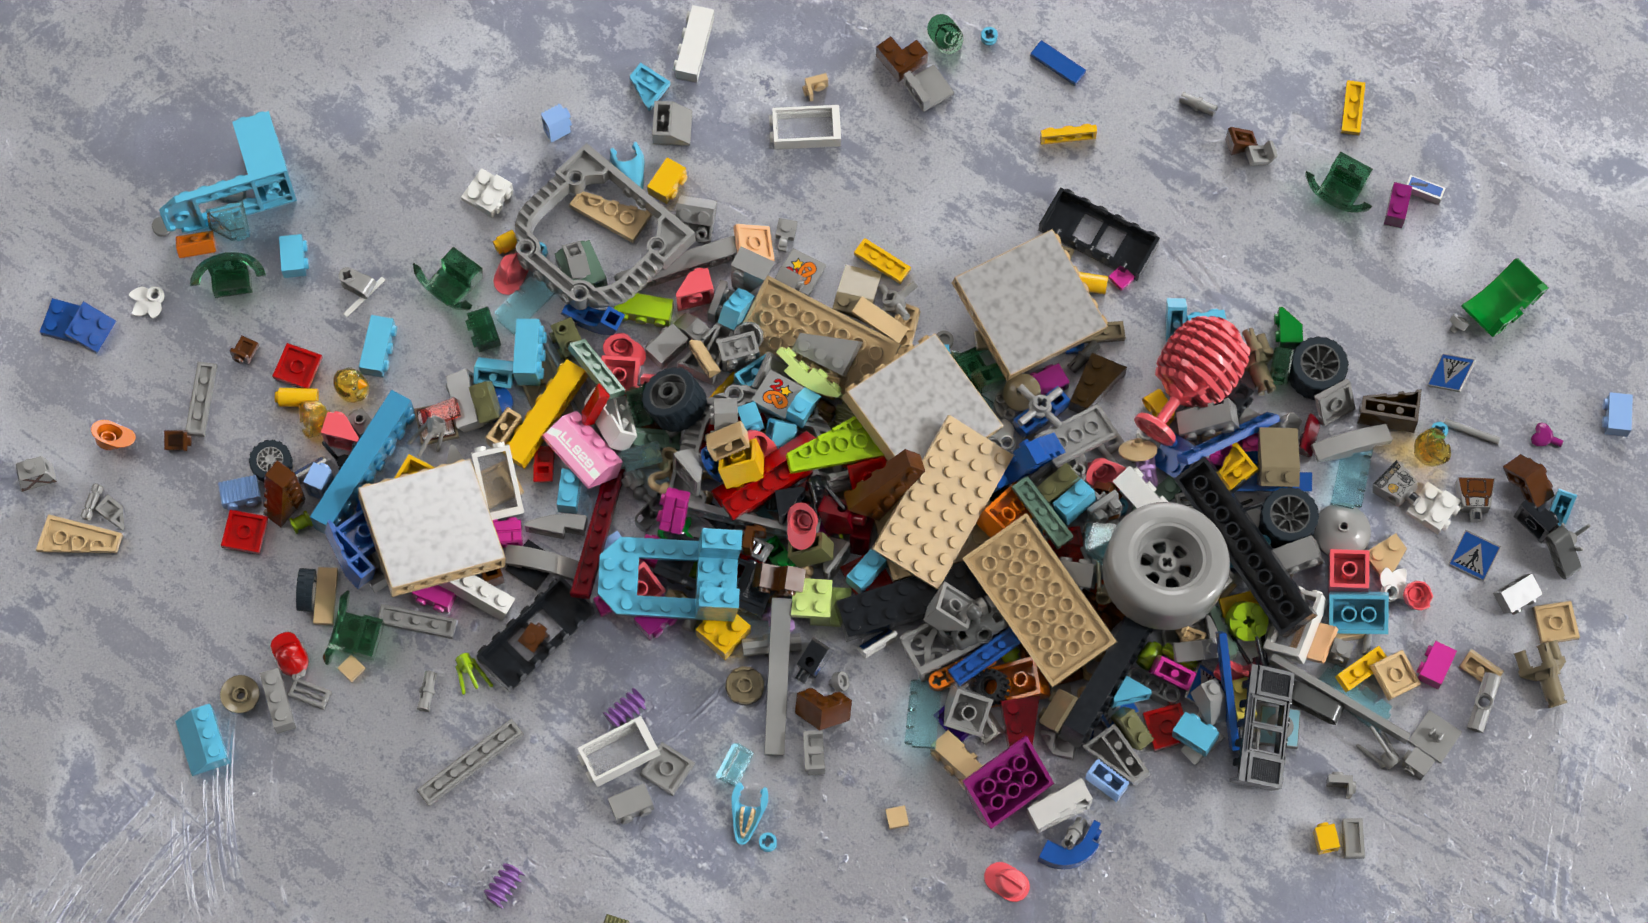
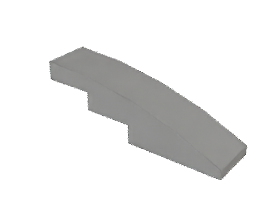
M1382 424L1330 437L1313 443L1311 448L1317 462L1348 458L1354 453L1370 451L1374 446L1390 444L1393 439L1387 425Z

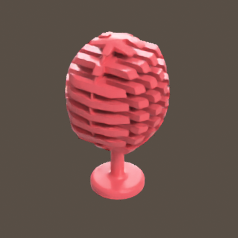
M1215 316L1194 317L1190 321L1188 320L1183 323L1181 327H1178L1167 340V344L1164 345L1156 363L1158 367L1156 368L1155 375L1162 382L1166 390L1165 392L1170 399L1157 417L1148 413H1139L1134 418L1139 429L1153 440L1166 446H1172L1176 437L1166 423L1179 405L1203 408L1208 407V403L1214 402V404H1218L1231 393L1242 378L1244 369L1249 362L1250 348L1244 343L1239 330L1223 318Z

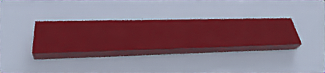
M620 469L617 478L604 482L600 486L570 591L571 597L590 599L599 568L600 554L604 551L622 486L621 480L624 479L623 473L626 469Z

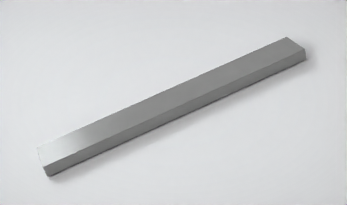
M772 598L764 755L784 756L792 601V599Z
M1273 654L1269 664L1280 670L1295 673L1294 679L1339 701L1348 711L1400 742L1407 743L1410 737V733L1279 655Z

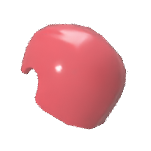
M1413 581L1405 587L1403 598L1409 608L1422 611L1430 607L1433 594L1425 582Z

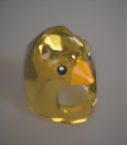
M348 367L335 373L333 386L341 399L355 403L367 397L369 394V384L360 371ZM364 388L363 392L357 396L358 391Z

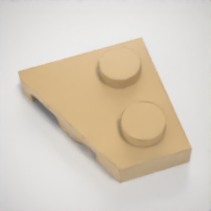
M1395 533L1370 549L1369 564L1380 578L1381 572L1386 567L1391 572L1395 571L1407 548Z

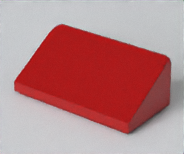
M597 384L581 412L583 425L585 426L595 424L610 398V395L601 384Z

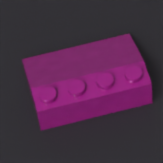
M1024 736L962 781L973 809L980 821L990 829L1055 784L1027 736Z

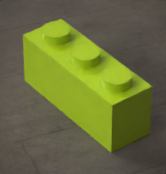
M637 293L625 303L614 306V309L625 314L622 321L631 320L642 325L649 323L654 324L656 327L664 328L665 326H670L674 301L669 298Z

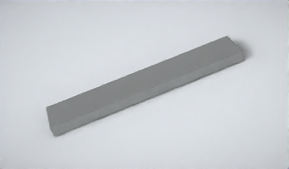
M511 718L417 789V792L428 806L432 805L524 735Z

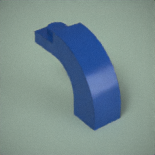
M565 304L561 315L567 318L572 317L577 326L600 335L615 334L625 314L610 306L606 310H598L590 306L583 310H577L570 304Z
M1094 820L1084 840L1071 850H1068V847L1064 848L1047 840L1038 858V862L1054 869L1063 870L1085 864L1098 850L1099 844L1093 840L1098 841L1102 830L1099 829L1101 823Z

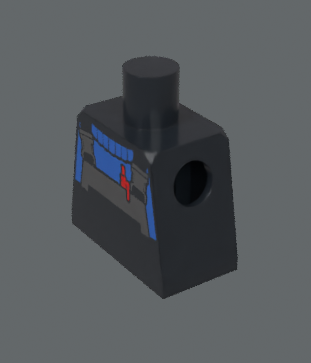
M813 637L797 663L800 671L795 679L805 684L810 675L816 678L833 654L830 647ZM813 661V666L808 667V663Z

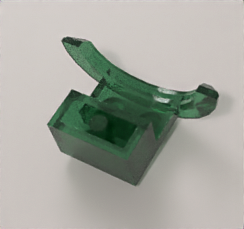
M1340 151L1321 186L1315 181V175L1306 171L1305 177L1308 185L1318 197L1328 204L1351 213L1367 212L1372 207L1366 202L1360 205H1354L1367 184L1373 168Z
M452 247L441 259L442 267L430 280L424 275L421 267L413 263L416 278L434 297L456 310H470L472 308V304L466 300L464 302L461 301L483 279V268L455 247Z
M225 252L203 260L193 271L190 278V286L200 285L201 277L208 269L215 298L253 293L251 272L248 265L254 270L256 277L266 276L261 263L254 257L239 252Z
M976 346L962 353L952 350L950 354L980 394L994 390L1006 380L997 363L985 365L980 354L987 350L976 351Z
M349 590L340 596L334 628L322 657L326 665L331 663L335 651L374 660L385 623L380 618L365 614L364 616L348 613Z

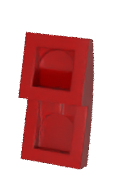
M540 446L534 454L533 482H553L554 451L550 446Z

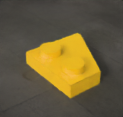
M1237 442L1232 444V449L1228 457L1226 456L1223 467L1219 470L1231 490L1243 479L1247 480L1259 471Z

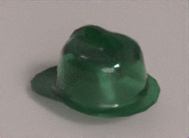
M937 14L933 16L927 26L930 39L944 54L949 55L959 51L964 41L960 28L948 15Z

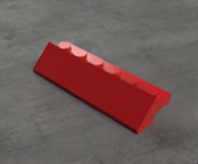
M806 431L764 457L762 479L726 489L723 483L713 489L711 494L732 520L746 512H751L775 497V490L787 489L813 472V470L790 474L786 454L816 437Z

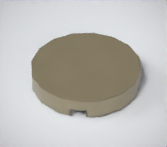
M741 666L734 669L726 679L728 697L739 705L756 703L764 692L762 675L752 667Z

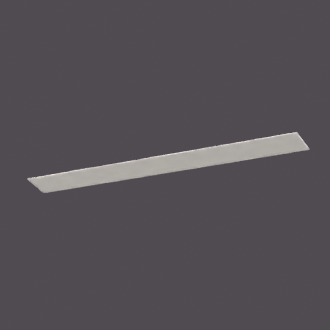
M383 277L377 281L370 295L385 281ZM360 297L343 314L348 317L366 299Z

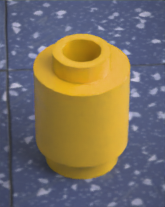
M512 229L492 241L499 255L516 249L517 240Z

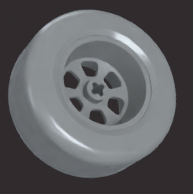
M1174 502L1147 504L1135 509L1124 517L1111 535L1102 563L1104 585L1115 606L1134 622L1157 630L1181 629L1205 617L1217 603L1226 585L1230 569L1227 544L1216 525L1196 509ZM1152 545H1166V552L1158 554ZM1174 548L1182 552L1185 557L1177 559L1172 554ZM1145 554L1151 557L1153 564L1151 566H1142L1140 564L1142 555ZM1190 566V577L1181 575L1179 567ZM1155 573L1159 577L1158 583L1152 582L1146 575ZM1174 578L1179 587H1166V580Z

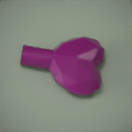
M1543 422L1536 425V433L1531 437V442L1535 446H1546L1552 443L1561 447L1564 440L1554 437L1551 428Z

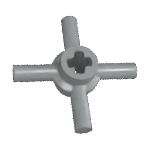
M912 281L901 292L889 290L884 284L879 285L878 289L883 294L882 301L884 303L881 309L886 313L900 314L904 320H908L910 315L905 310V297L918 287L917 284Z
M1023 384L1018 387L1017 390L1030 401L1029 411L1017 420L1020 426L1026 424L1033 417H1046L1057 429L1063 425L1051 412V402L1063 393L1060 387H1057L1047 396H1034Z

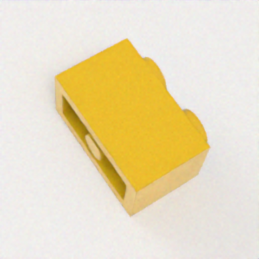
M667 157L648 184V194L668 204L670 199L673 200L677 195L678 187L684 185L687 180L686 167Z

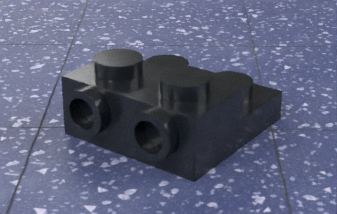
M1527 500L1520 504L1513 516L1540 543L1545 541L1546 535L1560 527L1558 525L1559 520H1557V516L1552 511H1548L1545 508L1539 512L1536 505L1532 502L1529 503Z

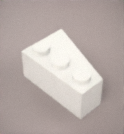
M594 387V389L591 391V393L589 394V396H588L587 399L585 400V402H584L585 405H586V403L588 402L590 396L592 395V393H593V391L595 390L596 387ZM623 395L608 400L595 423L610 448L627 452L637 438L628 396Z
M1080 778L1063 789L1049 794L1042 801L1037 800L1031 803L1029 808H1027L1026 814L1038 834L1090 809L1093 798L1083 779Z

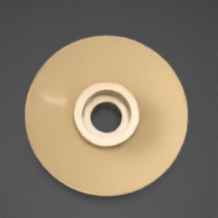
M1136 438L1122 443L1119 447V454L1122 458L1129 461H1145L1157 454V446L1149 440Z

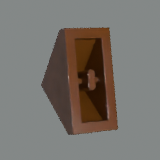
M1235 127L1228 128L1225 140L1231 156L1245 152V148L1248 146L1258 145L1253 131Z

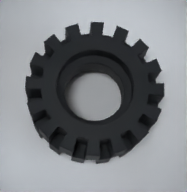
M986 668L985 672H980V676H975L977 682L973 681V685L976 687H973L972 690L993 699L992 706L1001 704L1000 700L1005 701V695L1009 696L1010 693L1007 692V689L1011 690V686L1007 684L1010 683V680L1006 679L1007 676L1002 672ZM990 680L997 682V688L993 694L986 692V686Z

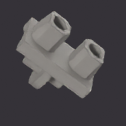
M1116 490L1107 495L1105 492L1099 495L1095 491L1096 502L1087 508L1089 520H1095L1101 525L1108 519V515L1105 512L1110 509L1113 514H1118L1122 511V504L1119 501Z

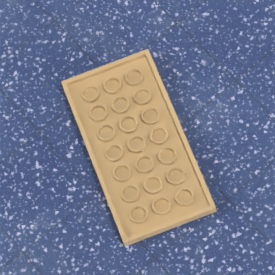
M769 275L763 282L744 322L758 324L763 330L764 340L758 347L759 357L767 352L780 357L776 351L780 347L792 349L800 333L863 342L847 376L838 375V377L842 378L840 384L842 390L840 392L843 396L848 386L853 383L855 385L861 382L860 379L868 373L873 375L876 373L874 370L880 365H888L890 363L889 360L897 354L902 345ZM795 352V358L799 362L802 360L809 366L810 363L821 366L823 371H828V368Z
M947 415L922 459L925 472L900 498L872 550L931 587L939 589L1014 455L951 415Z
M1027 513L962 558L1052 687L1117 642Z

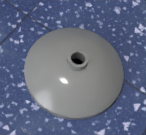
M1338 503L1324 508L1319 513L1318 525L1313 537L1317 541L1319 549L1328 556L1330 549L1365 550L1370 541L1371 527L1367 517L1358 508L1349 504ZM1345 525L1347 529L1344 530L1340 526Z

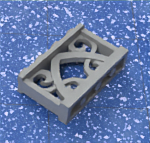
M927 622L922 623L914 630L905 631L899 637L900 644L915 668L921 682L928 680L932 673L969 656L986 644L977 643L964 650H958L953 643V651L949 653L942 648H932L938 634L937 629ZM964 631L958 634L960 639L968 637ZM921 640V644H916V646L921 649L925 648L924 651L913 650L911 643ZM932 653H941L942 656L936 659V658H935L936 654H933V655H931V654H932ZM915 656H924L925 665L920 666Z

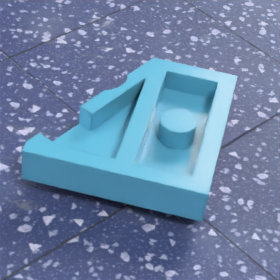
M641 62L630 75L632 84L649 111L654 107V101H658L671 85L669 80Z

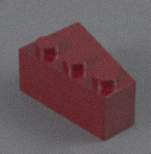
M1040 695L1001 701L1000 709L1007 748L1024 736L1028 737L1033 746Z

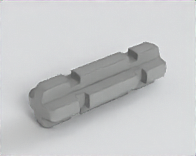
M96 483L92 485V492L89 493L84 505L85 509L80 514L84 520H91L93 516L92 511H95L100 499L99 495L103 491V487Z

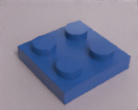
M52 298L41 326L40 334L77 344V342L65 336L64 332L80 305Z
M83 301L64 335L97 354L116 320Z
M1174 433L1176 440L1173 445L1166 446L1161 444L1157 449V454L1154 456L1156 467L1172 478L1177 477L1191 466V464L1187 465L1178 462L1176 456L1195 446Z

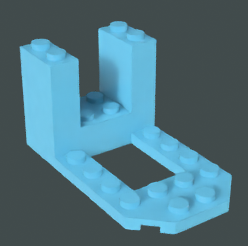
M269 111L258 112L250 117H240L232 122L248 175H238L228 181H218L214 185L201 186L197 190L184 191L174 196L159 209L167 231L181 229L182 232L190 233L297 201ZM253 189L256 198H246L236 204L229 203L219 209H209L205 213H201L199 208L200 204Z
M702 528L699 541L619 537L600 554L598 596L606 602L616 615L734 621L739 609L740 589H737V568L742 546V530ZM639 558L697 562L696 599L637 595Z

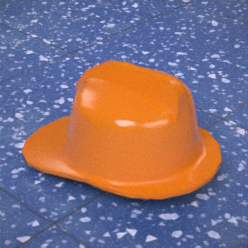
M109 420L96 421L91 427V433L97 445L104 450L127 447L136 440L135 433L132 430Z

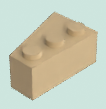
M949 730L931 745V756L937 762L941 761L945 765L944 769L950 776L954 775L959 780L958 784L965 790L962 781L982 767L976 760L978 758L977 755L970 753L965 748V744Z

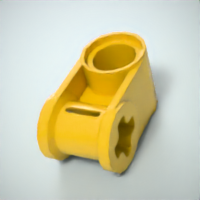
M1158 388L1142 398V402L1146 409L1153 416L1157 417L1168 402V399L1163 391ZM1175 412L1166 423L1167 426L1174 420Z

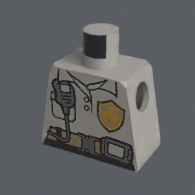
M1398 460L1373 483V493L1398 507L1406 500L1412 505H1416L1421 499V496L1415 492L1417 480Z

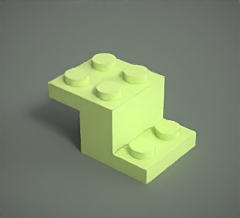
M805 578L803 592L792 596L791 617L810 618V625L841 627L834 605L837 600L850 597L851 588L832 587V580Z

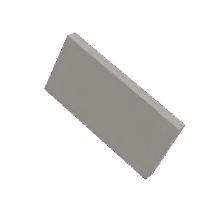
M1096 404L1063 421V425L1059 429L1053 426L1035 435L1033 439L1051 433L1056 434L1066 452L1049 462L1053 469H1056L1116 438L1118 433L1099 405Z

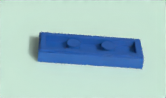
M1042 40L1030 54L1032 58L1074 86L1086 73V69Z

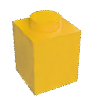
M1324 822L1315 827L1313 836L1318 855L1338 851L1340 843L1335 824L1329 825L1328 822Z

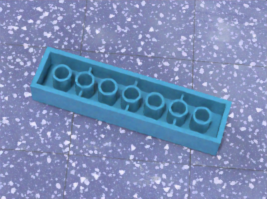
M393 390L390 391L311 514L310 518L316 530L325 534L327 521L330 520L338 527L354 515V508L359 500L358 488L368 483L374 484L377 472L382 471L385 466L384 461L393 454L395 444L404 437L407 425H411L415 419V411L410 399Z

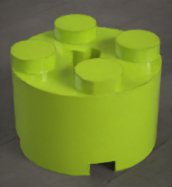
M1240 601L1231 606L1225 616V623L1229 628L1230 634L1237 639L1254 641L1255 636L1260 638L1266 633L1268 616L1260 605L1249 601ZM1247 618H1250L1248 625L1243 623Z

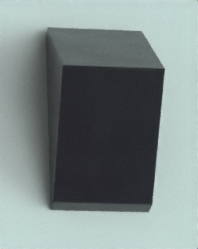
M804 487L775 490L778 519L781 525L787 520L790 507L795 503H800L805 498Z

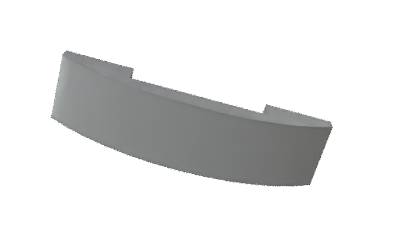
M507 545L505 552V565L518 568L526 567L559 575V578L562 576L564 579L574 581L579 563L577 560L544 550L516 545Z

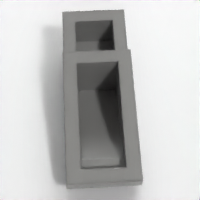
M555 514L530 520L525 523V529L529 533L564 539L566 532L584 536L588 520L586 515Z

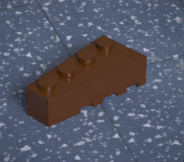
M904 449L887 461L884 468L876 469L872 472V476L869 479L858 482L856 484L857 487L852 491L847 490L844 496L848 510L880 521L925 472L921 455Z
M277 460L265 474L264 488H266L264 497L267 501L264 502L266 509L263 511V515L267 516L281 528L296 510L303 507L306 498L296 474Z

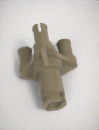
M1249 328V331L1246 329L1242 331V335L1247 346L1250 348V356H1248L1249 362L1244 372L1250 373L1256 390H1258V395L1264 396V391L1267 390V393L1270 394L1276 390L1267 367L1275 353L1273 348H1270L1265 333L1256 336L1253 328Z
M1557 640L1536 646L1542 660L1541 666L1534 668L1530 666L1526 650L1514 653L1519 667V676L1540 682L1545 700L1549 704L1548 709L1567 703V700L1564 699L1565 694L1558 674H1561L1560 671L1566 663V659L1561 654Z

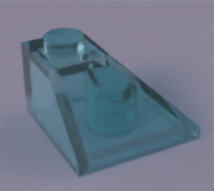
M243 201L206 209L210 230L231 241H242L250 237Z
M1088 522L1085 533V552L1102 565L1107 545L1117 524Z

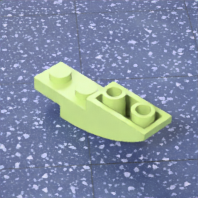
M780 347L776 351L789 365L784 372L796 382L819 394L837 398L843 396L840 392L842 390L841 387L835 382L831 383L827 379V373L821 368L819 370L813 368L809 372V366L802 360L799 362L795 358V352L789 347L787 349Z

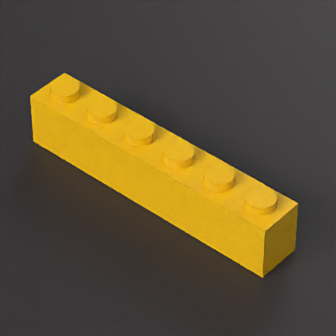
M568 359L559 365L557 374L548 381L544 393L537 397L533 409L526 413L522 425L517 426L511 441L506 442L510 446L513 463L523 469L527 467L538 448L544 442L543 434L559 420L588 378V374L583 368Z

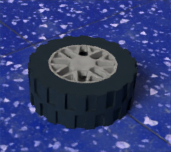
M273 439L264 440V442L254 446L253 451L250 452L249 466L253 475H256L259 481L261 480L265 483V474L277 460L291 470L293 468V459L287 446L283 445L282 442Z
M299 569L296 585L297 611H314L317 584L316 569Z

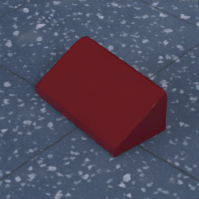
M1311 413L1306 420L1299 445V454L1307 457H1312L1311 445L1316 443L1321 425L1319 420Z

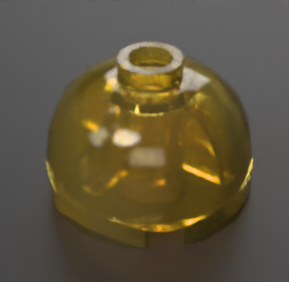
M306 400L301 401L299 404L300 423L303 422L306 428L302 429V432L307 439L322 435L321 430L327 412H330L320 401Z
M1435 427L1420 433L1414 443L1415 457L1428 467H1436L1448 462L1451 457V448L1444 441L1446 436Z

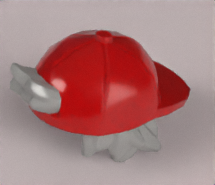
M284 632L274 637L271 641V649L277 668L283 674L291 676L292 680L297 681L305 676L309 658L304 643L300 642L292 632Z

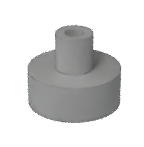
M1456 313L1450 318V322L1453 324L1450 330L1453 333H1456L1459 329L1465 331L1469 326L1468 321Z
M844 671L835 672L832 675V679L829 680V686L833 687L837 692L846 691L849 687L848 675Z

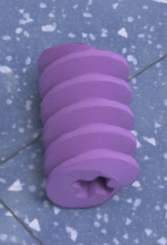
M632 688L633 694L630 692L626 693L627 699L624 697L620 698L621 704L618 702L614 703L615 709L609 707V714L603 712L606 719L614 727H620L621 722L627 723V717L633 720V712L640 715L639 707L646 710L645 700L635 688Z
M507 863L502 865L504 870L498 871L500 877L494 876L493 880L495 883H489L491 890H484L486 898L501 909L504 907L500 902H508L505 895H513L509 889H517L514 882H522L519 875L525 876L519 869Z

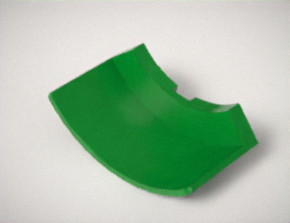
M1515 258L1487 287L1463 303L1461 307L1488 334L1495 337L1504 331L1510 322L1514 323L1524 314L1522 310L1526 309L1530 304L1533 306L1549 287L1519 258Z

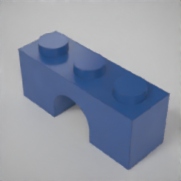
M1064 392L1051 402V412L1056 417L1069 407L1070 399ZM1028 408L1014 419L1013 427L1024 438L1029 434L1036 433L1050 421L1046 417H1033L1026 424L1020 426L1017 420L1029 411Z

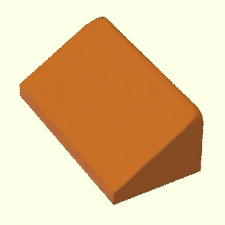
M213 230L176 236L178 257L185 258L216 252Z

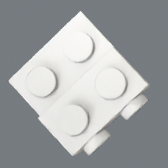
M481 168L461 196V200L493 218L496 213L499 214L502 210L504 201L512 196L514 191L513 185L497 174L494 176Z
M1427 482L1419 493L1421 499L1416 505L1411 504L1406 514L1438 535L1441 530L1446 531L1451 523L1449 521L1452 515L1456 516L1462 508L1459 506L1461 500L1445 490L1443 492Z

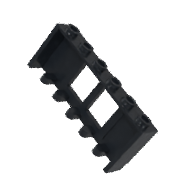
M1061 187L1041 219L1038 231L1042 233L1052 229L1055 234H1058L1063 244L1114 270L1118 268V270L1125 273L1128 269L1135 276L1134 280L1136 281L1141 277L1160 241V237L1156 233L1146 231L1137 223H1130L1121 215H1114L1108 212L1105 207L1097 206L1091 203L1089 199L1081 198L1070 189H1063ZM1085 214L1103 222L1091 244H1087L1073 236ZM1108 226L1126 234L1114 257L1109 253L1096 249Z
M670 531L667 538L671 540L699 541L698 537L691 538L686 536V533L683 531L682 534L671 533ZM739 555L738 565L745 567L737 585V589H740L739 611L743 613L748 611L758 615L757 619L761 620L772 591L770 593L758 592L759 588L752 587L755 565L758 562L752 559H747L746 561L741 559ZM657 561L653 571L655 576L665 577L672 584L675 582L682 584L689 591L696 590V579L689 577L694 564L693 561Z
M562 576L558 580L554 579L544 593L540 592L530 606H525L516 619H511L502 632H497L492 637V641L487 646L483 645L477 652L478 662L510 693L595 614L594 607L585 599L571 597L570 591L572 586ZM543 609L562 630L549 643L543 640L540 644L543 648L527 661L507 641L522 627L526 630L529 626L528 622Z
M1256 664L1245 665L1242 670L1249 671V679L1243 681L1241 687L1247 689V697L1239 703V707L1245 709L1244 718L1239 719L1237 722V727L1243 728L1242 738H1238L1235 741V746L1241 748L1240 757L1234 758L1232 763L1233 766L1238 767L1237 777L1230 778L1229 782L1269 791L1282 789L1284 765L1286 762L1285 747L1288 743L1287 729L1290 725L1289 712L1292 706L1295 673ZM1257 701L1279 705L1277 726L1255 721ZM1254 728L1276 732L1274 753L1251 748Z

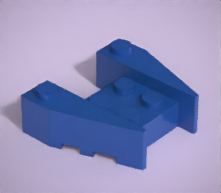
M1051 433L1030 442L1026 439L1019 443V448L1013 451L1015 456L1010 461L993 493L1038 471L1042 466L1066 453L1056 434Z
M358 500L357 513L338 527L330 520L327 521L325 535L345 577L357 589H360L373 579L376 568L367 557L374 553L376 548L360 501Z

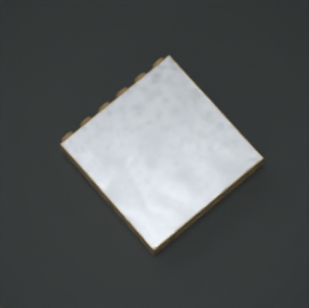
M1052 229L956 276L952 281L953 287L1007 381L1103 333L1108 327L1107 319L1099 312L1098 304L1094 298H1091L1087 284L1082 282L1079 277V270L1076 266L1072 265L1068 251L1063 249L1060 237Z
M936 334L930 337L928 335L924 336L918 341V345H910L904 350L905 353L903 355H895L889 360L890 363L888 365H880L874 370L876 373L873 375L866 374L860 379L861 382L855 385L853 383L845 389L846 393L842 399L888 461L904 449L920 454L923 459L947 415H951L987 439L1003 427V424Z
M460 459L452 464H441L436 468L422 469L417 473L403 474L398 478L384 479L378 483H368L358 488V498L392 597L505 567L506 558L471 459Z

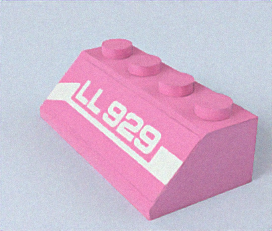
M578 411L562 416L543 434V440L587 489L618 477L623 461L590 425H583L582 416Z

